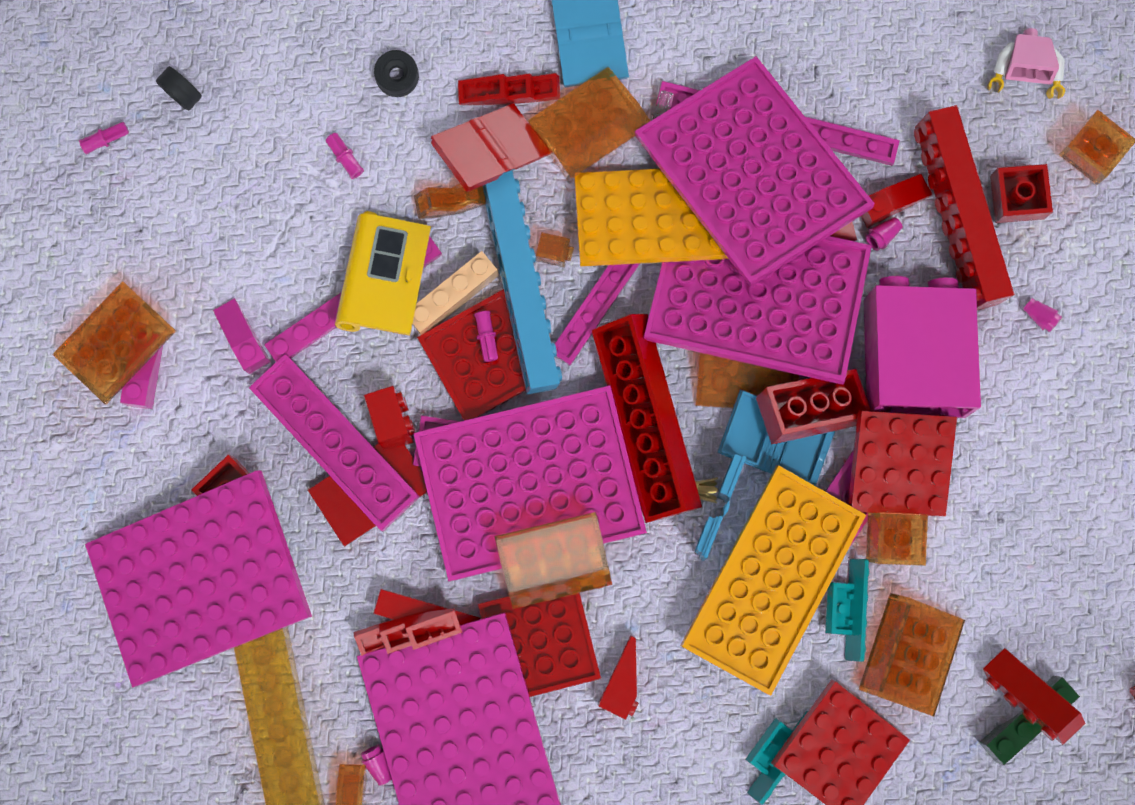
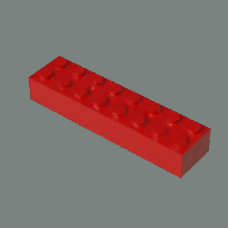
M954 105L929 111L915 126L914 137L916 142L920 143L922 150L921 160L929 173L928 184L935 193V207L941 213L943 220L942 230L950 243L949 254L955 260L957 267V280L962 283L963 288L976 289L977 310L997 306L1015 294L958 107Z
M630 314L592 329V334L606 384L611 386L645 523L702 508V504L657 345L655 342L647 341L644 338L649 318L648 314Z

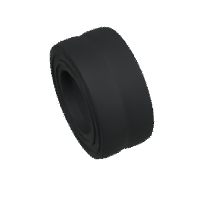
M391 50L382 54L376 61L374 77L383 93L391 97H403L410 94L417 86L419 71L412 56L401 50ZM392 69H402L403 76L397 80L390 77Z
M170 66L156 79L157 84L173 100L188 111L202 97L200 92L185 77Z

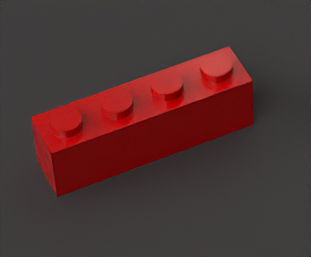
M1006 648L983 668L987 676L985 679L987 684L995 691L1000 689L1005 694L1003 697L1011 706L1016 707L1018 705L1023 710L1022 714L1032 724L1037 722L1042 726L1041 731L1051 741L1056 739L1064 745L1086 724L1081 712Z

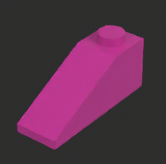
M235 298L213 310L231 349L244 371L251 374L271 362Z
M145 333L138 334L124 376L120 403L130 407L153 410L164 336Z

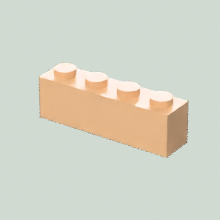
M482 251L416 304L412 323L414 328L422 335L438 326L499 276L498 269Z

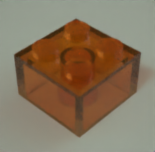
M1097 110L1087 119L1058 155L1098 185L1108 177L1135 144V138L1101 111Z
M874 511L868 513L866 559L876 564L926 566L928 514Z

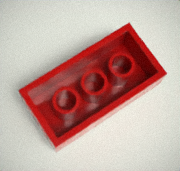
M856 369L847 371L843 385L809 378L766 387L756 397L771 445L855 427L857 425L858 410H871Z

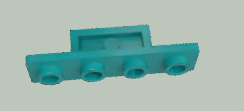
M850 559L848 584L831 582L827 589L825 633L846 635L845 660L864 662L869 576L868 559Z
M808 711L804 713L793 730L775 718L745 760L761 771V774L747 792L761 805L771 796L773 790L786 775L771 764V762Z

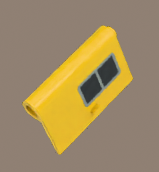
M365 211L357 216L335 321L337 328L356 332L359 331L361 326L410 336L431 226L379 216L371 211Z

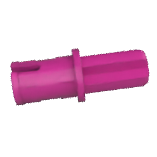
M121 122L105 130L100 128L98 132L80 139L79 143L84 153L89 154L100 147H109L110 142L127 135L129 130L126 124Z
M338 133L330 134L326 138V143L337 157V163L342 164L351 179L357 178L364 172V169L352 155L353 150L348 149Z
M490 311L475 313L479 333L477 339L480 340L483 360L485 362L495 361L498 359L494 338L496 333L493 332Z

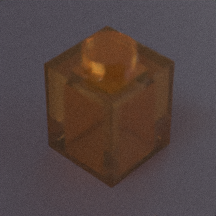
M541 232L536 252V261L565 268L566 261L571 262L574 247L570 246L569 238Z

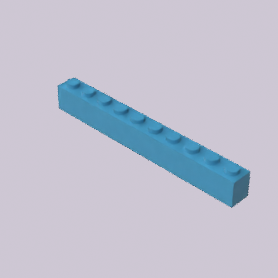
M510 170L499 176L497 180L481 187L525 389L528 395L556 390L560 381H562V372L559 366L556 367L554 357H557L555 343L550 341L551 323L549 319L545 318L544 314L546 301L544 295H540L538 287L541 286L539 272H535L533 263H535L536 257L534 249L530 248L528 242L530 239V229L528 225L524 224V203L520 202L518 197L520 184L518 179H514L513 170Z

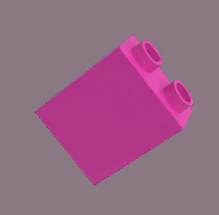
M888 276L879 279V286L876 285L863 300L866 398L872 411L951 415L957 418H966L980 409L981 392L976 289L959 288L958 280L955 278L932 279L928 281V287H909V278L904 276Z

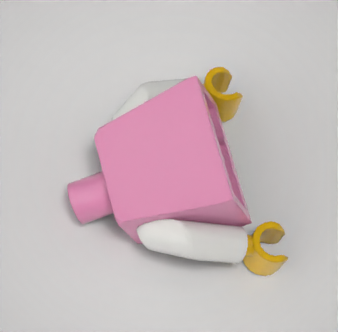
M1028 28L1024 30L1023 34L1017 35L1015 41L1008 43L999 53L994 68L996 74L989 81L987 89L990 91L992 82H997L999 84L997 93H999L1004 87L1002 76L1005 75L1007 80L1052 84L1053 82V86L1047 89V98H1053V91L1056 89L1058 91L1057 98L1059 99L1065 94V88L1061 85V81L1064 78L1065 60L1059 51L1054 48L1052 39L1038 36L1036 29Z

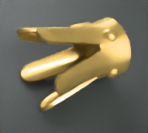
M718 477L695 481L701 500L717 504V497L708 493H716L718 491L714 487L717 485L715 480Z

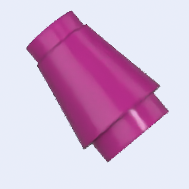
M893 217L869 229L865 237L868 245H872V249L875 251L885 249L903 228L902 223L899 219Z
M1033 298L1023 308L1042 330L1045 329L1049 333L1062 319V316L1058 314V310Z
M379 745L372 746L361 753L363 758L361 760L362 764L379 786L392 780L384 750Z

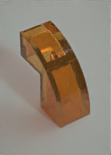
M460 183L452 188L428 187L414 195L418 219L450 216L486 204L483 186L466 192Z
M339 765L336 805H364L367 784L366 765Z

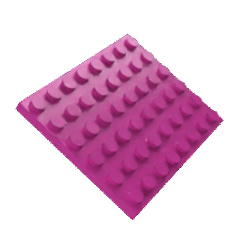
M757 56L635 130L636 138L750 287L868 212L875 204Z
M829 236L751 287L729 259L662 262L644 338L655 343L843 385L846 378L872 245Z
M611 386L414 433L448 582L647 533Z
M262 470L254 471L85 544L132 688L312 617Z
M505 612L460 625L462 633L413 650L412 646L388 654L386 648L363 656L361 654L357 656L399 805H561Z

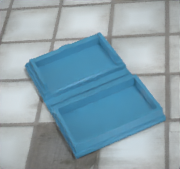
M552 0L564 87L629 78L618 0Z
M739 390L717 453L731 459L735 454L746 456L744 464L770 474L779 465L816 486L835 431L771 445L756 400L757 396Z
M735 454L729 464L717 498L723 500L726 504L721 509L719 517L713 518L709 516L708 521L706 520L695 548V553L699 555L702 561L708 558L721 521L729 510V501L746 456Z

